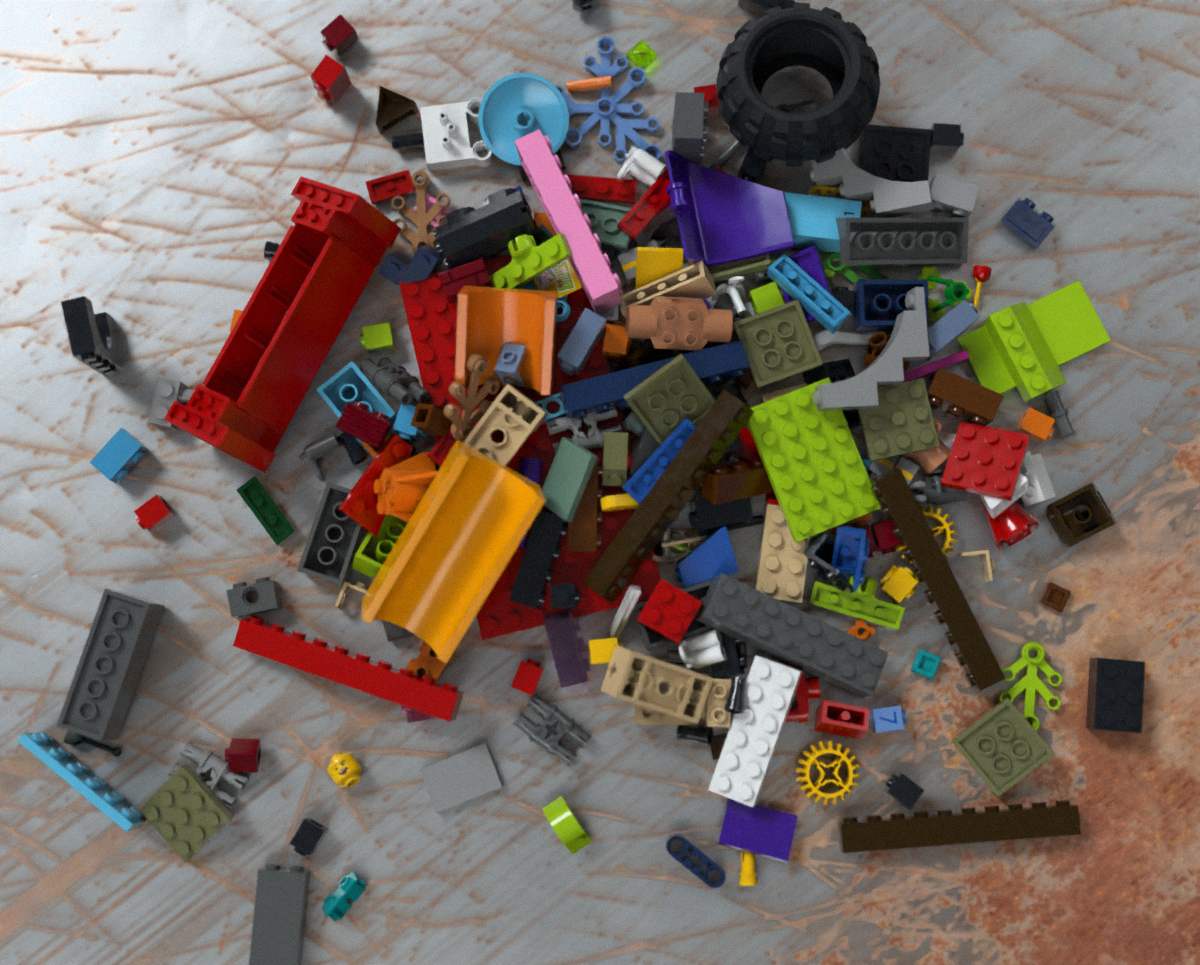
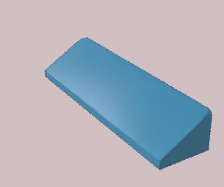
M785 253L768 267V277L794 300L798 299L800 305L832 334L850 316L851 312Z

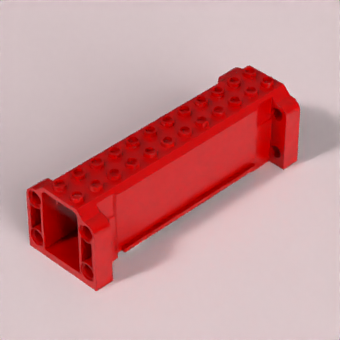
M300 177L291 193L292 196L300 201L290 220L295 225L290 226L202 383L204 386L197 385L186 406L174 401L164 420L264 473H267L276 456L274 451L277 445L280 443L307 391L314 382L317 373L325 362L327 355L336 342L377 265L380 263L387 247H392L401 231L398 225L360 195L305 177Z

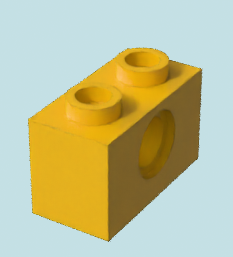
M617 637L589 640L591 665L610 663L615 646L623 647L622 642H618Z

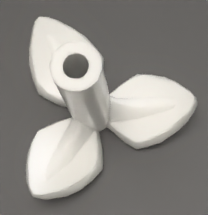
M736 276L727 280L729 284H720L716 288V295H713L711 299L714 301L724 293H728L738 315L742 316L747 313L742 301L745 300V288L742 284H739L744 281V276Z

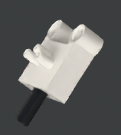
M474 97L467 102L420 107L423 133L393 136L391 139L393 149L424 146L426 164L429 171L471 165L489 166L493 162V153L488 149L484 141L476 142L471 148L468 119L478 124V114H474L472 111L480 107L482 98ZM482 150H486L489 152L488 155L483 158L478 157L477 154Z

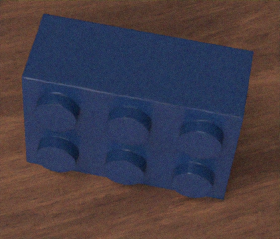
M858 280L853 286V291H855V331H893L897 315L903 311H909L905 305V297L907 292L914 287H924L928 327L927 280Z

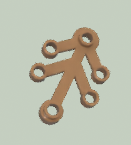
M423 171L415 172L411 178L416 189L417 214L406 205L405 200L401 196H395L391 200L392 207L397 211H401L418 227L417 236L407 228V224L403 219L397 218L393 221L395 224L398 222L403 223L400 233L412 243L414 254L422 243H426L435 249L434 242L436 239L433 231L436 229L434 228L427 235V226L451 203L447 194L440 193L436 197V203L426 212V189L430 186L431 181L427 173ZM419 176L424 177L422 183L416 182V179ZM442 197L447 198V202L445 204H440V199ZM397 200H402L400 207L395 206ZM445 215L438 218L436 227L441 226V221Z
M477 353L472 354L466 362V368L472 372L467 395L464 394L465 386L459 382H453L449 387V393L455 397L463 410L461 418L459 416L460 409L454 404L450 403L444 409V415L453 423L451 425V434L454 439L464 441L473 429V425L492 405V402L483 399L489 393H497L500 388L498 381L489 378L477 392L480 376L488 369L486 358ZM480 403L479 408L471 415L472 410Z

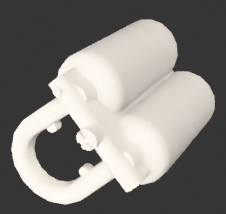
M631 147L629 153L625 155L626 160L617 175V179L621 181L629 173L650 188L662 175L666 165L643 149Z
M717 629L690 636L685 641H681L678 646L680 656L687 665V669H699L727 659L725 648L722 645V637Z

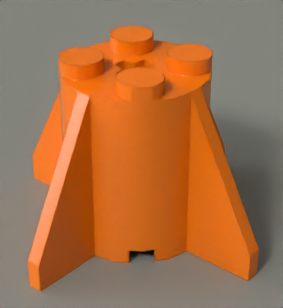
M422 452L390 468H384L380 480L376 479L374 482V492L378 494V514L396 516L406 522L410 520L438 473L435 468V462L427 457L429 452Z

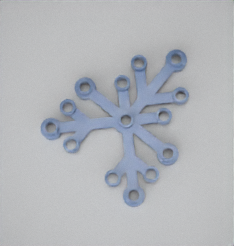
M608 36L601 37L597 42V51L601 55V66L593 56H587L583 60L584 69L592 71L597 77L612 76L613 78L618 72H623L628 68V59L624 56L617 57L615 63L610 67V56L615 51V43ZM609 46L610 50L603 51L602 47ZM593 61L594 65L587 66L586 62ZM619 61H624L626 64L625 66L620 67L617 63ZM640 67L632 68L628 74V81L611 97L610 87L601 88V98L595 104L575 103L565 94L561 86H555L562 92L568 108L569 119L575 113H593L577 129H568L564 140L565 144L570 148L580 146L582 137L601 120L598 143L603 148L609 147L612 142L611 135L609 134L610 120L616 125V150L614 151V160L616 162L623 163L626 160L625 156L621 159L616 156L619 152L624 153V155L627 154L625 150V135L639 149H643L647 153H655L656 159L660 161V147L655 144L648 145L633 130L647 129L648 132L655 133L659 129L658 119L654 117L649 119H622L618 115L631 114L633 117L642 116L644 107L640 102L632 104L618 103L634 87L638 88L645 84L646 72ZM639 76L641 81L635 82L633 78ZM606 106L609 108V111L603 112L601 108ZM639 107L641 111L636 113L633 111V108ZM654 122L657 126L650 128L648 124ZM570 137H576L577 141L572 143L569 139ZM607 137L609 141L607 143L601 142V138Z

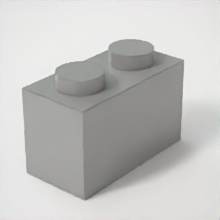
M936 173L930 184L933 211H946L956 218L969 217L973 211L980 186Z

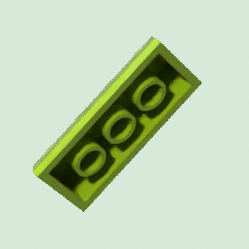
M1025 301L1008 306L988 316L983 321L1025 403L1067 383Z

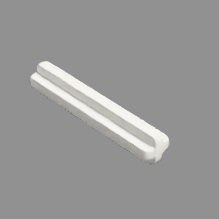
M632 584L629 586L608 630L610 638L617 637L619 639L642 593L639 585L635 586Z

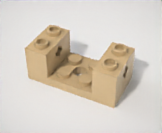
M507 384L463 443L507 466L529 435L537 431L549 413L515 387ZM500 429L504 432L505 438L503 442L497 444L492 440V433Z
M616 645L600 691L615 698L698 724L713 678ZM666 681L667 689L665 692L660 693L659 685L661 682Z
M713 679L698 724L635 704L634 723L730 727L731 713L726 712L724 708L729 697L731 679ZM666 681L661 682L659 685V692L663 693L667 689Z

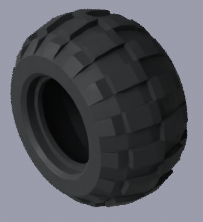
M794 3L793 8L783 10L778 6L762 12L760 19L746 22L735 34V40L728 44L722 54L716 84L719 110L734 137L744 147L746 145L752 147L754 154L768 162H771L773 159L786 161V166L801 167L804 161L815 160L817 164L832 159L836 155L837 150L849 148L862 135L863 129L874 116L880 92L879 64L872 47L867 45L866 37L859 27L853 22H844L841 14L828 7L822 10L810 8V3ZM792 66H804L818 71L828 80L832 87L834 98L817 110L806 113H790L779 110L767 103L761 97V93L767 80L779 70Z

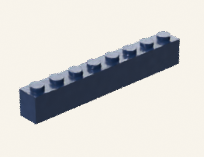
M742 340L682 355L703 384L709 383V385L718 384L723 379L729 377L732 379L741 378L747 373L750 366ZM676 357L562 385L560 395L567 419H583L588 416L587 414L597 412V414L610 411V408L616 406L620 408L629 407L630 405L623 396Z

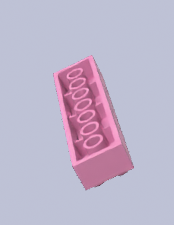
M540 129L515 140L519 160L556 235L559 233L565 234L573 254L568 259L594 312L598 314L620 304V295L623 294L620 287L622 286L617 274H613L610 267L612 266L607 254H603L600 247L602 246L597 234H593L591 222L587 214H583L581 202L577 194H573L572 184L567 174H563L562 164L557 154H553L551 149L553 147L548 136L543 137Z

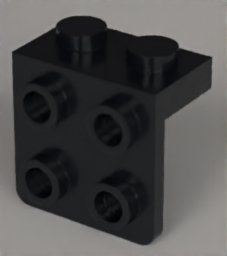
M823 532L819 533L811 540L809 547L804 552L805 556L809 559L808 564L816 570L815 573L822 579L827 580L829 578L833 581L832 584L840 591L844 592L847 590L853 593V586L845 576L831 566L834 543L828 535Z

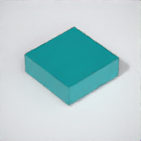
M919 649L910 670L933 680L942 658Z

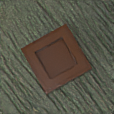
M1048 582L1039 604L1062 613L1071 591Z

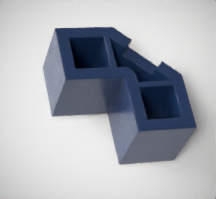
M428 244L419 246L412 260L396 251L388 254L378 273L396 285H399L400 281L409 283L429 278L431 274L437 273L446 257L445 255L440 256L438 251Z

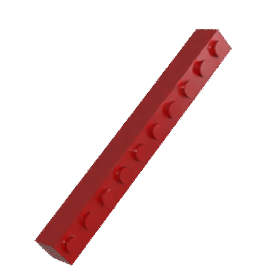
M250 616V618L241 619L233 644L234 647L448 722L456 719L464 692L457 690L458 686L454 684L444 683L442 685L436 683L435 678L423 675L421 678L414 675L413 670L402 667L400 670L395 669L390 662L379 660V662L370 660L371 656L358 652L355 655L349 653V648L340 645L335 647L327 645L328 641L324 639L314 638L312 640L306 638V633L293 630V632L286 631L285 626L277 623H272L271 625L263 623L264 619L257 616Z

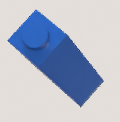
M726 525L719 526L690 550L688 555L678 561L679 568H675L678 582L683 581L684 587L712 580L713 577L721 573L730 575L739 572Z

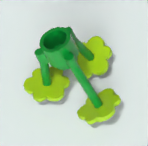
M923 266L921 274L917 277V280H927L928 289L930 290L935 289L936 283L946 285L944 294L947 300L940 304L938 299L932 300L928 298L930 323L937 322L942 318V315L945 314V307L949 305L957 306L964 299L967 302V298H970L972 295V290L967 287L966 282L942 279L940 274L937 273V268L934 266Z

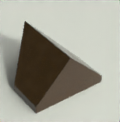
M380 86L376 126L382 135L417 114L419 110L414 100Z

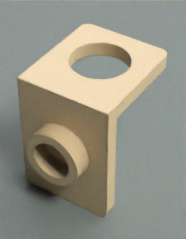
M989 550L958 554V558L981 555L984 582L993 581L992 572L995 571L993 558H990Z
M355 581L354 585L344 582L335 607L342 608L350 588L366 594L368 586Z

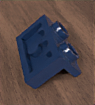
M1019 197L1001 221L1038 248L1056 224L1053 223L1054 218L1045 211L1042 213L1035 209L1036 204L1027 197L1024 199Z

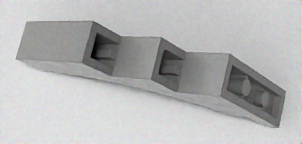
M914 287L907 292L905 305L909 311H903L897 315L889 341L869 367L849 379L821 384L815 388L813 403L817 406V411L872 409L879 406L877 385H897L903 382V361H922L930 357L924 287Z

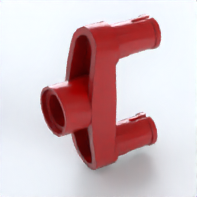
M779 661L780 663H783V664L789 665V666H791V667L797 668V667H795V666H793V665H791V664H789V663H787V662ZM803 671L796 691L798 704H796V707L790 708L786 722H808L809 699L821 698L818 677L805 678Z

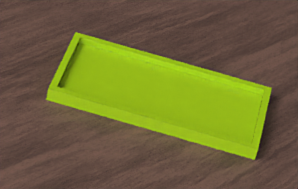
M1080 280L1027 305L1058 366L1111 341ZM985 325L956 339L961 351L967 350L970 357L967 363L979 385L999 394L1016 387Z

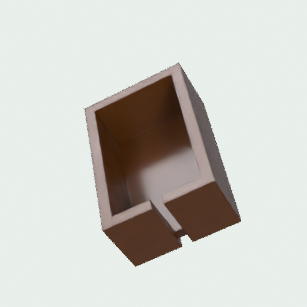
M940 367L930 375L926 384L932 410H937L938 408L945 411V415L952 419L958 420V418L967 421V423L987 426L994 420L1004 396Z

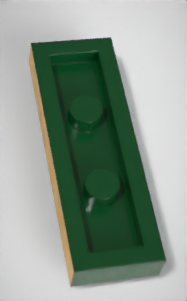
M256 476L237 489V492L276 545L279 546L297 532Z

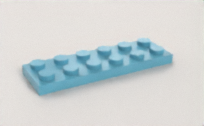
M23 733L18 739L20 744L126 832L139 829L146 821L141 817L143 814L136 807H129L123 802L125 799L122 795L105 787L107 784L104 780L89 774V769L86 765L79 761L76 763L71 759V753L61 746L58 748L53 744V738L47 733Z

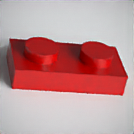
M409 169L365 182L372 205L392 200L395 196L404 197L416 193Z

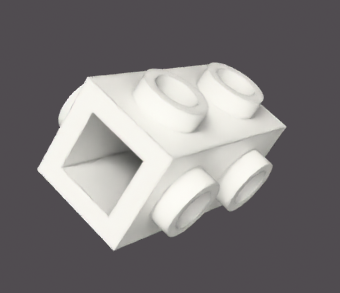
M1030 451L1026 452L1020 471L1029 482V490L1020 497L1025 507L1056 497L1041 453L1031 455Z

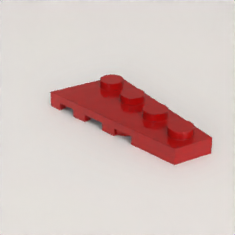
M392 433L338 508L375 537L378 535L385 515L378 514L377 512L378 494L374 492V482L376 479L380 480L384 468H390L409 459L413 449L412 446L394 433Z

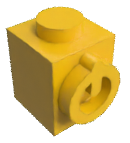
M893 565L879 580L882 584L879 589L895 604H898L904 598L908 600L916 592L917 589L914 587L918 582L914 579L915 577L910 569L907 567L903 569L901 566L897 568Z

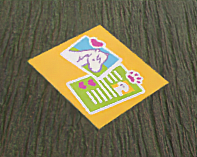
M568 258L533 279L538 290L557 291L558 299L582 288Z

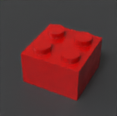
M660 579L637 621L678 645L702 602L667 581Z

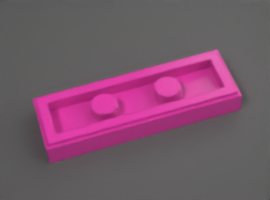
M963 350L904 373L903 382L930 376L939 367L945 370L964 363L970 358L968 352Z

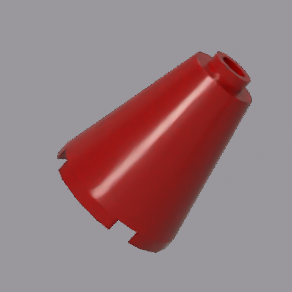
M980 498L998 550L1004 549L1002 545L1005 543L1010 547L1032 533L1030 529L1033 526L1036 529L1039 527L1038 522L1017 501L993 519Z

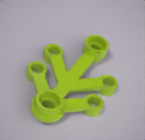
M1029 642L1021 650L1022 657L1010 667L1002 669L1003 674L1006 670L1011 672L1009 679H1003L1006 682L1014 680L1015 674L1026 665L1027 674L1009 690L1000 692L998 701L1001 702L1002 696L1006 693L1013 702L1014 698L1025 689L1024 717L1031 721V725L1037 731L1039 720L1034 716L1035 692L1037 691L1045 700V706L1048 709L1056 710L1061 705L1060 699L1057 696H1053L1038 678L1037 666L1047 676L1046 681L1050 686H1059L1062 683V676L1055 672L1045 661L1043 646L1037 642ZM1031 649L1036 651V656L1034 658H1031L1029 656V651ZM1052 675H1056L1058 678L1055 684L1051 682ZM1052 698L1056 700L1054 707L1049 705V700Z

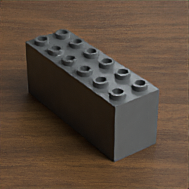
M105 588L57 722V727L99 741L119 739L161 619L164 605L121 591Z

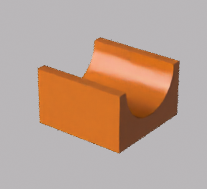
M464 286L458 293L455 382H459L465 388L469 386L472 372L466 368V362L472 354L477 353L486 358L488 363V369L484 374H481L478 385L485 384L489 378H493L500 384H503L494 368L504 343L525 345L527 348L518 370V374L525 383L524 387L540 392V395H550L554 381L558 292ZM506 376L510 380H515L512 377Z

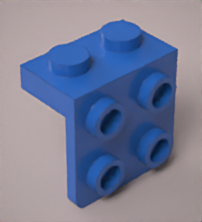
M838 525L831 566L841 573L853 575L852 590L857 591L858 584L863 585L870 539H866V530Z

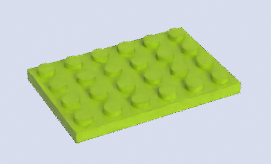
M829 377L751 407L754 413L747 423L794 543L881 508L878 499L876 500L870 489L872 484L842 410L817 411V406L813 403L815 388L821 384L831 383Z

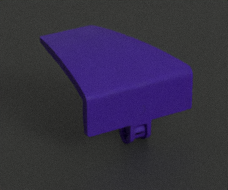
M671 150L665 152L671 185L666 187L667 194L671 200L669 207L670 211L677 215L684 255L688 261L694 264L703 261L706 267L755 258L795 246L785 193L783 191L689 162Z

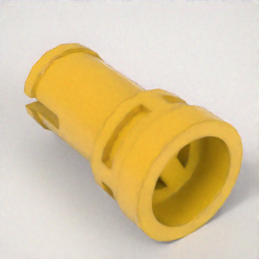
M740 851L741 873L739 875L741 878H739V885L757 886L755 854Z

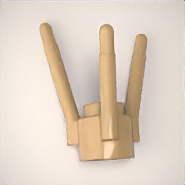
M694 527L688 529L670 528V533L686 534L685 538L661 543V547L686 543L687 547L693 549L706 537L698 536L697 530Z

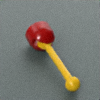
M974 265L972 276L977 282L973 302L976 309L982 283L989 280L992 268L982 265Z

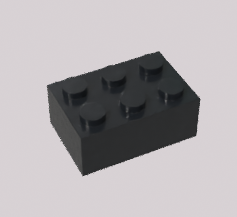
M1090 658L1086 729L1142 733L1145 662Z

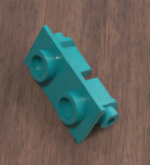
M353 870L349 875H345L341 879L337 890L325 899L322 909L327 918L330 916L334 921L342 919L352 906L346 899L349 897L356 902L366 890L365 886L367 883L362 878L358 879Z

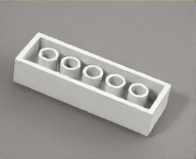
M755 655L745 684L743 714L734 715L708 789L709 791L750 807L757 805L801 680L802 670L761 655Z

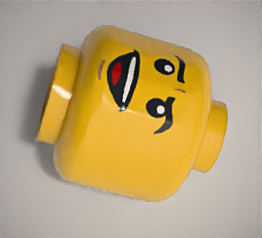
M339 752L330 759L331 763L327 771L338 787L348 789L361 780L363 769L352 753L343 754Z

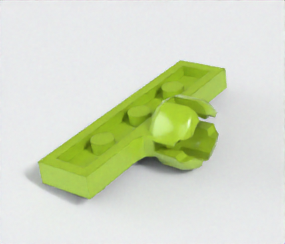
M559 233L537 246L532 235L528 236L525 234L516 237V244L513 240L508 243V249L512 256L511 263L490 275L489 279L492 287L518 289L573 255L565 234Z
M851 575V576H850V579H849V583H850L852 586H853V575ZM866 576L863 587L861 588L862 584H858V590L853 591V593L847 590L842 592L833 585L814 580L808 600L809 604L899 630L905 607L876 598L877 582L872 577Z

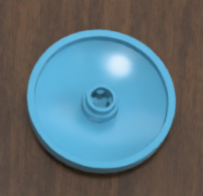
M516 73L498 80L486 92L479 108L478 126L484 143L496 157L509 164L522 166L518 157L515 140L540 129L543 137L548 136L553 147L551 149L553 154H555L566 138L569 127V112L562 94L550 81L535 74Z

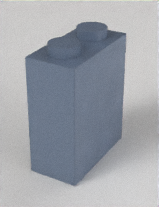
M964 299L927 330L930 356L926 358L928 361L966 331L979 318L977 315L978 311L972 303H967Z
M585 308L557 356L562 372L569 376L575 374L579 377L606 331L605 318Z

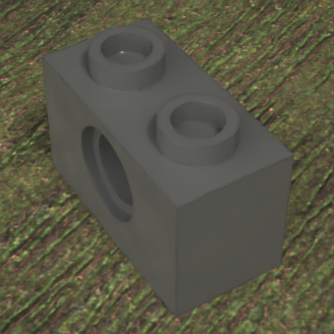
M265 577L256 579V584L247 585L246 582L234 584L233 589L226 590L231 617L242 618L282 609L277 581ZM257 591L259 599L256 603L252 604L249 600V595L251 592Z

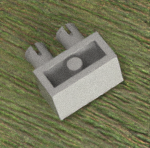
M158 377L148 423L155 427L178 431L177 426L164 420L174 401L184 405V402L188 403L195 390L187 389V386L180 381Z

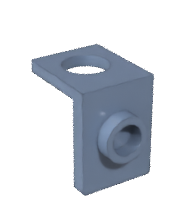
M504 343L494 368L503 384L519 387L525 386L524 381L518 374L527 350L525 345ZM506 376L512 377L515 380H510Z

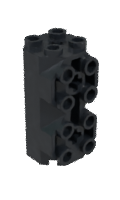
M513 188L503 189L489 195L484 200L483 207L477 210L473 207H462L447 214L442 220V225L436 227V230L433 231L434 237L438 242L435 244L440 256L445 255L447 259L445 263L448 270L480 258L485 260L508 250V243L513 240L516 244L515 238L526 234L528 236L532 235L535 238L540 236V233L523 193Z

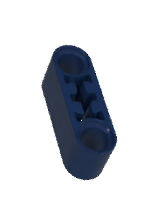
M672 834L667 838L666 848L668 853L712 888H718L724 884L726 876L722 867L681 834ZM675 839H680L684 844L679 852H674L670 848L671 842ZM688 847L692 848L689 850V853L693 857L699 855L700 862L706 866L703 874L699 873L702 871L699 865L694 864L691 866V859L685 855ZM716 869L720 871L721 876L718 881L711 882L708 880V873L711 870Z

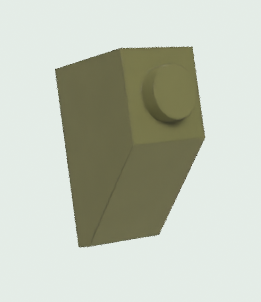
M604 432L603 486H623L627 481L628 433Z

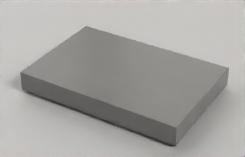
M486 743L420 769L436 814L503 787Z

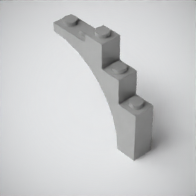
M840 150L836 151V155L832 159L817 164V161L812 160L813 168H809L811 181H815L817 186L828 187L839 184L841 197L855 201L870 200L872 214L876 213L878 218H893L934 209L928 180L900 182L876 177L858 168Z

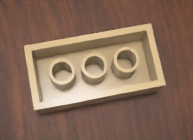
M767 504L765 507L754 589L785 603L801 604L808 561L804 552L809 547L810 537L794 543L779 505Z

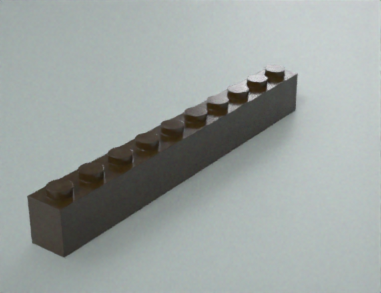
M723 390L583 582L600 597L614 603L622 594L628 582L636 575L642 563L650 556L656 544L664 537L670 525L678 518L681 510L692 499L695 491L706 480L709 472L720 461L723 453L734 442L737 434L748 423L751 415L754 413L750 407L726 390Z
M895 467L872 479L873 486L870 489L876 500L880 498L884 506L881 508V511L887 521L891 520L894 526L891 529L897 541L901 540L905 548L902 550V553L908 563L912 562L915 568L912 571L918 583L922 582L925 591H923L925 599L929 604L933 603L936 609L933 614L939 625H944L947 631L944 633V636L950 646L954 645L957 651L954 656L960 666L964 665L967 671L965 678L968 684L982 691L1005 679L901 469Z
M1057 800L1055 805L1046 806V802H1033L1032 807L1024 808L1023 804H1009L1008 809H999V806L996 805L985 806V811H976L975 807L961 808L960 813H952V809L937 810L938 814L928 815V811L914 812V816L905 817L904 813L890 814V818L881 819V815H868L867 820L859 821L857 817H844L843 822H837L839 847L842 853L1079 835L1081 834L1078 805L1070 804V800Z

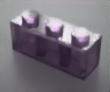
M571 609L543 616L561 688L589 681L587 672L591 671L588 657L583 658L582 652L586 651L583 637L578 638L577 631H581L578 617H572Z

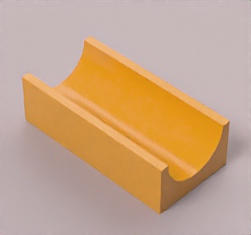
M457 440L363 597L362 620L368 623L375 619L385 620L405 628L425 641L436 652L438 659L447 663L546 501L540 485Z

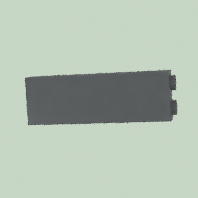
M269 863L266 864V867L258 869L249 965H301L310 871L303 870L304 866L290 865L289 869H282L280 864Z

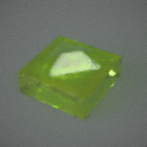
M643 40L626 54V58L634 66L640 67L643 70L658 57V54Z

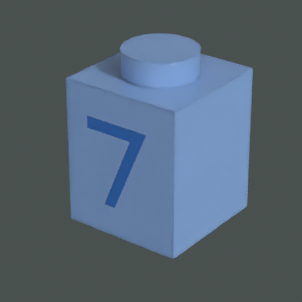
M901 706L870 709L873 733L903 730L904 724H907L906 712L901 710Z

